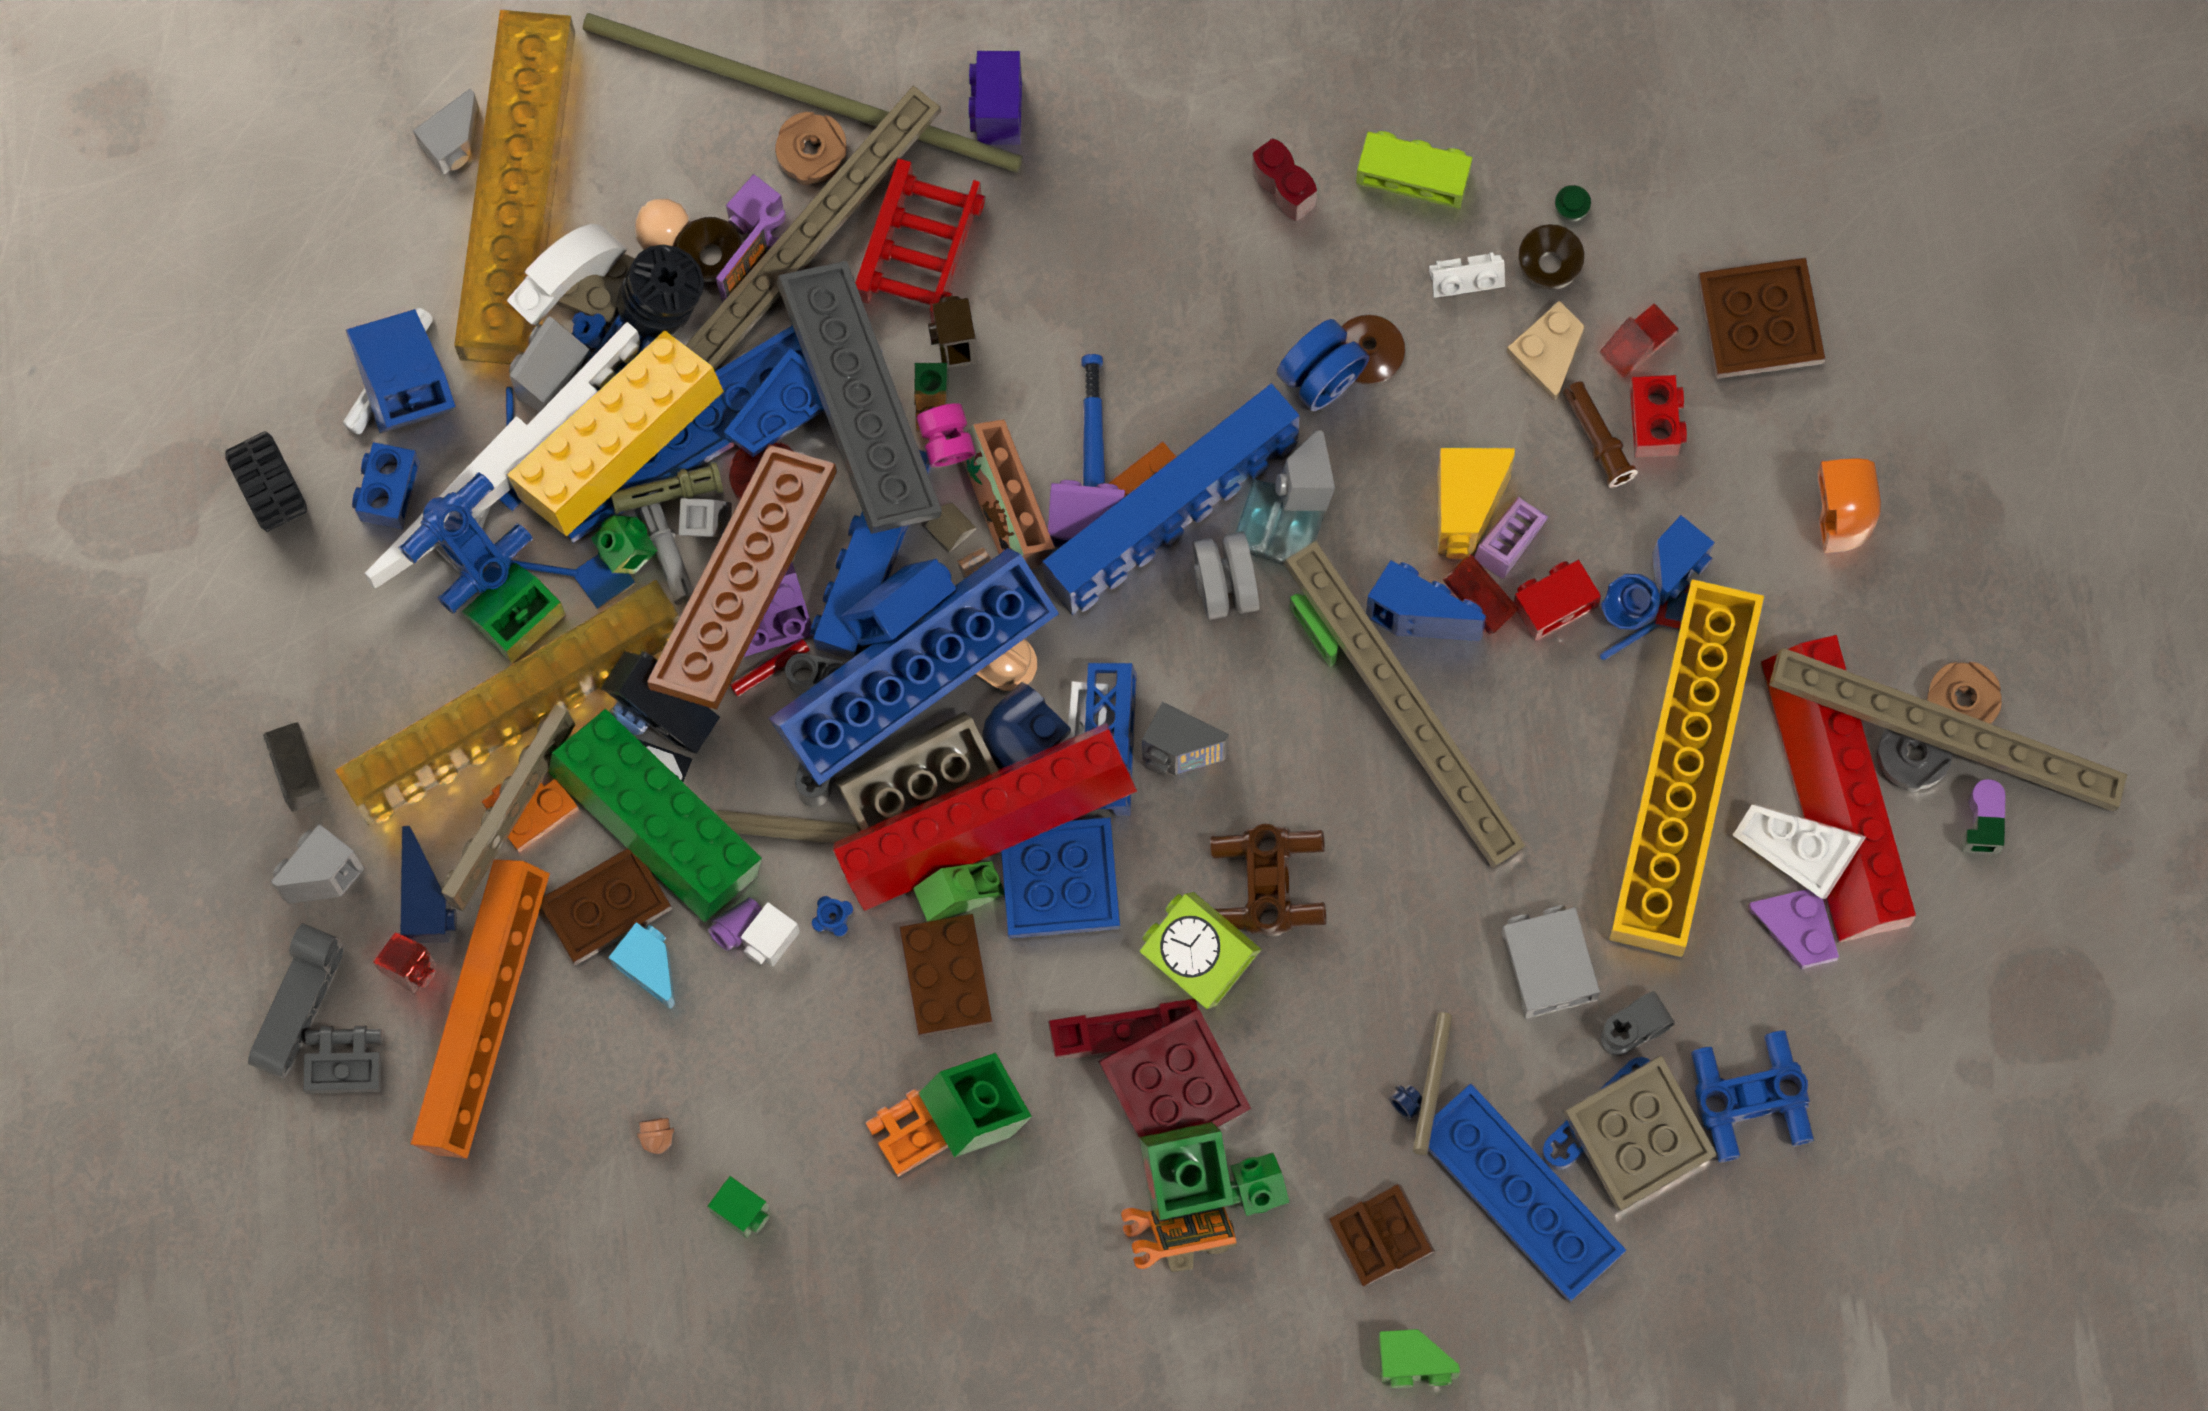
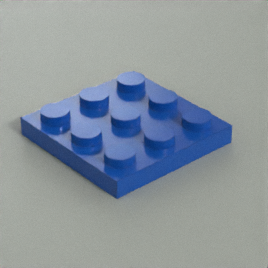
M1111 817L1069 821L1001 851L1009 939L1120 929Z

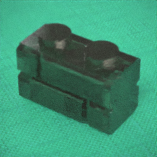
M298 722L291 723L263 734L284 800L291 812L326 800L305 733Z

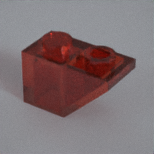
M396 932L373 962L381 973L414 995L420 987L425 989L430 984L436 973L434 967L437 965L425 946Z

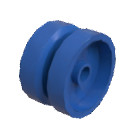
M1334 319L1322 322L1302 337L1290 349L1277 368V376L1289 388L1300 387L1299 399L1311 411L1320 410L1339 397L1358 378L1369 362L1370 355L1358 343H1346L1347 332Z

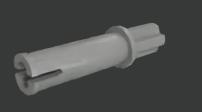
M659 503L641 507L640 514L647 528L649 538L658 550L656 555L673 596L674 604L681 605L683 602L682 598L686 604L694 589L674 541L676 533L673 529L669 528Z

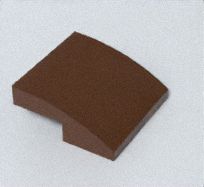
M1400 1184L1365 1202L1361 1201L1329 1218L1363 1287L1435 1253Z

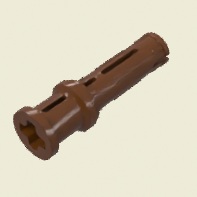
M1579 381L1571 384L1569 387L1572 391L1565 388L1563 395L1569 402L1593 446L1592 457L1594 461L1600 462L1608 477L1606 483L1610 488L1627 483L1637 475L1638 470L1634 465H1630L1623 453L1622 441L1612 437L1586 390L1584 382Z

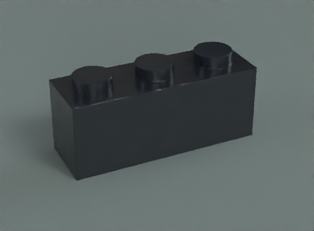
M624 651L601 689L678 749L697 754L720 719V716L709 707L650 690L647 681L658 660L644 651H641L640 654Z

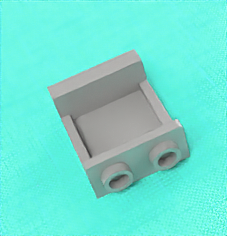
M1564 905L1554 906L1544 910V915L1530 919L1528 914L1510 918L1507 920L1508 924L1503 925L1501 935L1503 941H1506L1522 997L1521 1006L1525 1019L1598 1000L1600 990L1576 907L1566 909Z

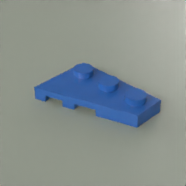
M790 348L726 428L724 436L754 457L765 450L768 445L774 444L823 412L824 408L806 360Z

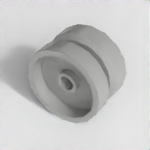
M1244 531L1225 535L1222 542L1223 559L1220 558L1217 544L1212 538L1193 541L1195 579L1199 597L1202 598L1208 621L1227 617L1229 612L1228 593H1231L1234 606L1240 614L1259 611L1255 573Z

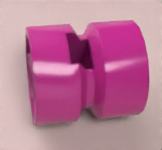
M952 403L924 411L917 416L916 419L921 436L929 441L925 445V450L930 467L953 465L965 461L976 454L970 433L963 430L967 426V421L962 404Z

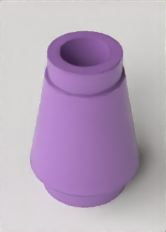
M748 897L745 901L712 920L713 925L708 929V932L722 949L729 951L733 947L738 948L742 943L741 936L762 908L754 899Z

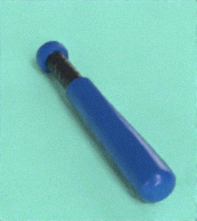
M1087 354L1081 358V365L1086 371V398L1083 400V486L1096 487L1098 484L1105 483L1102 399L1099 393V368L1103 366V357L1098 354Z

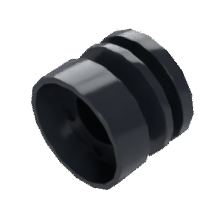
M664 244L651 246L640 252L631 264L618 290L617 307L621 319L624 323L628 322L642 337L651 336L656 339L663 331H667L672 336L680 332L689 320L703 293L704 278L700 266L690 254L674 246Z

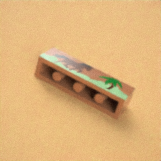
M1005 419L973 424L967 433L971 435L976 454L963 461L997 551L1000 554L1007 548L1014 550L1022 555L1030 569L1038 568L1055 547Z

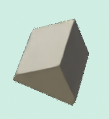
M953 503L940 506L942 509L940 518L929 520L925 525V528L949 553L977 530Z

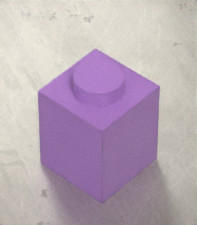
M753 174L726 204L729 217L728 222L733 225L738 233L745 235L747 232L750 234L760 221L762 205L766 201L773 202V207L768 211L767 215L776 217L780 210L784 208L782 197L777 191Z

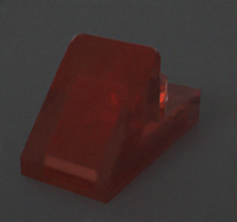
M1654 303L1635 320L1632 317L1626 319L1600 350V354L1625 378L1677 335L1679 328Z

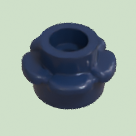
M1397 1085L1395 1087L1396 1092L1389 1097V1100L1401 1116L1410 1120L1413 1116L1420 1113L1422 1096L1411 1085H1408L1406 1088Z

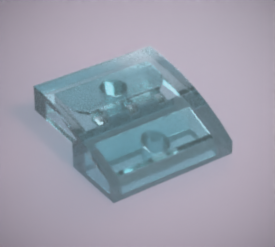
M1253 479L1236 532L1244 531L1252 556L1284 565L1283 562L1287 558L1317 539L1326 511H1284L1282 496L1277 495L1275 483Z

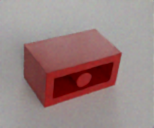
M1579 559L1571 564L1567 561L1559 563L1548 572L1549 576L1538 582L1535 578L1530 579L1517 588L1518 593L1515 594L1513 605L1535 641L1599 607L1601 595Z

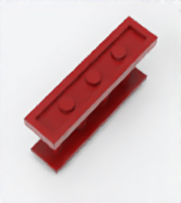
M900 158L897 159L855 282L862 302L870 304L873 293L879 294L882 291L930 305L931 322H935L932 304L939 303L942 298L953 296V293H950L949 290L974 216L980 217L984 208L986 196L981 193L980 181L973 180L969 194H964L917 180V176L913 175L912 162ZM915 194L964 208L958 227L907 213L906 208H903L906 196L912 197ZM903 226L952 240L947 259L895 245V241L891 240L895 228L901 229ZM891 259L942 273L936 291L885 278L884 273L880 272L884 260L889 262Z

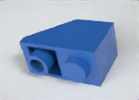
M1682 515L1657 540L1652 552L1655 584L1659 589L1660 605L1662 606L1671 597L1677 600L1690 584L1687 579L1694 572L1700 575L1713 560L1710 553L1715 542Z

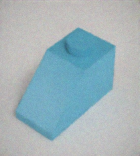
M636 922L608 958L613 967L669 1009H672L675 1005L670 955L666 944L663 943L666 937L653 926L648 925L645 929Z

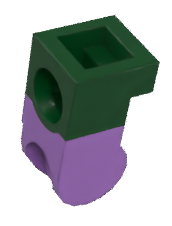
M1985 779L1976 784L1969 797V807L1974 813L1973 829H1967L1963 836L1962 852L2000 854L2004 847L2005 791L1997 781Z

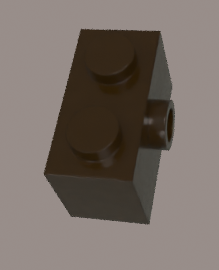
M949 296L942 298L939 303L932 304L935 322L928 323L931 345H939L941 362L948 363V368L978 363L976 338L969 299Z

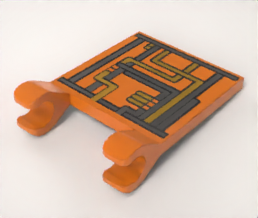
M1225 1207L1160 1220L1153 1211L1146 1212L1136 1208H1126L1121 1212L1124 1222L1135 1220L1133 1224L1123 1226L1126 1236H1137L1151 1226L1156 1241L1154 1243L1141 1239L1132 1243L1133 1253L1146 1252L1145 1255L1133 1259L1135 1266L1139 1269L1148 1268L1164 1257L1236 1243V1237Z

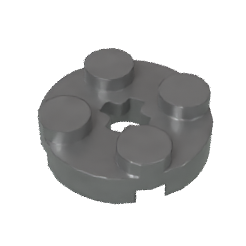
M1889 729L1884 730L1876 752L1879 766L1884 775L1895 785L1903 787L1910 792L1926 789L1940 782L1949 770L1952 761V752ZM1911 745L1916 748L1920 745L1923 747L1924 750L1921 753L1923 760H1910L1907 757L1908 750L1906 746Z

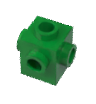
M611 516L601 524V529L591 538L598 549L600 559L608 565L612 573L635 574L658 551L647 534L646 526L637 517Z
M1273 1152L1260 1157H1250L1230 1166L1234 1179L1230 1181L1234 1204L1241 1202L1246 1216L1264 1213L1271 1208L1290 1203L1283 1174Z

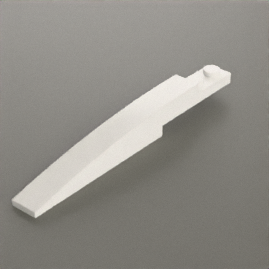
M626 322L528 425L516 416L439 497L444 498L448 493H457L480 472L489 479L495 489L472 509L473 513L471 515L475 519L480 513L513 488L507 474L598 392L596 390L598 387L601 389L614 377V371L623 361L628 363L635 357L641 344L638 331ZM423 513L365 572L369 584L374 589L413 564L401 553L398 547L421 526L420 522L422 521ZM449 513L446 515L444 522L448 519ZM437 542L432 548H430L427 552H425L420 558H422L423 556H425L426 554H428L430 551H432L433 549H435V548H436L437 546H439L440 544Z

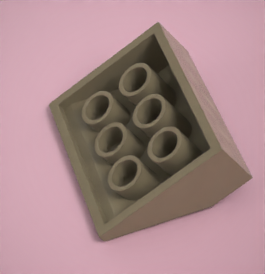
M962 712L833 781L859 830L862 831L998 771V768L972 717L966 712Z

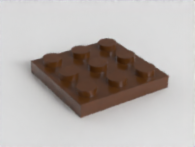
M1806 258L1700 272L1698 274V283L1716 379L1824 364L1825 354Z

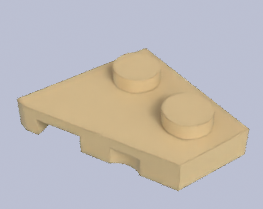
M1559 301L1507 347L1506 352L1556 400L1560 395L1562 385L1585 326Z

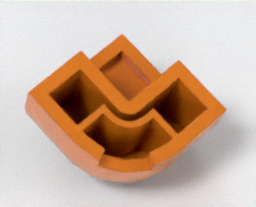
M1860 458L1821 461L1817 475L1823 507L1819 516V525L1824 554L1843 552L1860 547L1871 537L1881 513V498L1875 463L1868 459Z

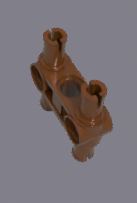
M1264 823L1244 831L1243 835L1211 836V855L1213 859L1245 857L1247 860L1248 903H1246L1245 907L1214 909L1238 930L1246 929L1247 933L1263 934L1267 937H1276L1282 933L1293 930L1294 926L1326 925L1327 914L1324 902L1292 904L1289 888V858H1291L1292 854L1324 852L1325 839L1323 830L1290 832L1289 828L1275 827ZM1267 837H1274L1276 839V845L1273 849L1269 851L1259 850V845L1263 839ZM1270 909L1278 911V917L1273 923H1261V916L1265 911Z

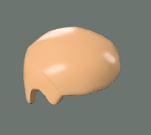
M654 199L641 207L635 222V233L637 242L643 250L651 246L663 244L677 246L680 233L689 224V216L682 205L670 199Z

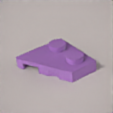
M1809 889L1749 903V912L1753 916H1757L1768 928L1770 935L1779 945L1785 947L1789 952V956L1800 969L1838 960L1839 955L1823 899Z

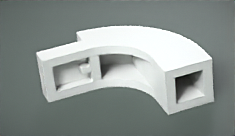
M588 224L579 227L552 244L527 268L525 273L528 276L507 301L531 325L537 326L572 286L590 275L604 277L627 249L601 225Z

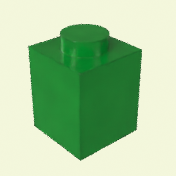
M731 1176L728 1177L707 1206L711 1214L746 1239L752 1231L756 1234L759 1233L770 1216L766 1213L769 1209L767 1202Z

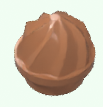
M669 1118L639 1122L640 1132L637 1133V1138H639L645 1150L654 1154H661L672 1145L673 1133L675 1131L674 1127H670Z

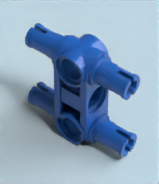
M480 472L457 493H448L444 498L436 497L430 500L424 508L422 521L420 522L421 526L398 547L401 553L410 562L415 564L437 542L442 546L461 571L459 573L460 577L442 595L437 597L440 603L452 614L475 593H484L487 589H496L503 585L509 574L510 560L533 540L531 534L519 523H516L495 544L486 535L471 514L473 513L472 509L495 488L489 479ZM449 513L448 519L444 522L446 515ZM488 564L487 569L483 572L484 567Z
M1785 1030L1772 1032L1764 1037L1772 1066L1769 1071L1725 1080L1720 1078L1712 1047H1704L1691 1052L1699 1083L1695 1086L1698 1102L1697 1112L1706 1130L1711 1131L1720 1163L1740 1158L1733 1125L1743 1120L1780 1112V1114L1785 1115L1792 1146L1804 1145L1814 1141L1806 1110L1810 1103L1807 1092L1808 1080L1805 1074L1802 1073L1798 1062L1793 1061ZM1784 1080H1790L1797 1085L1799 1093L1795 1096H1787L1781 1091L1779 1083ZM1710 1097L1720 1098L1725 1104V1110L1718 1113L1711 1111L1706 1105V1099Z

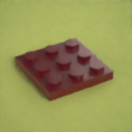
M1198 1008L1098 1061L1138 1139L1210 1122L1219 1127L1251 1109Z

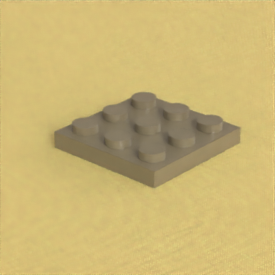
M1663 1056L1652 1059L1562 1111L1617 1211L1626 1209L1717 1156Z

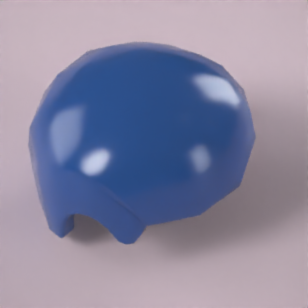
M1624 574L1608 585V591L1604 601L1601 603V608L1610 624L1618 629L1636 630L1647 626L1655 618L1660 606V594L1654 581L1643 574Z

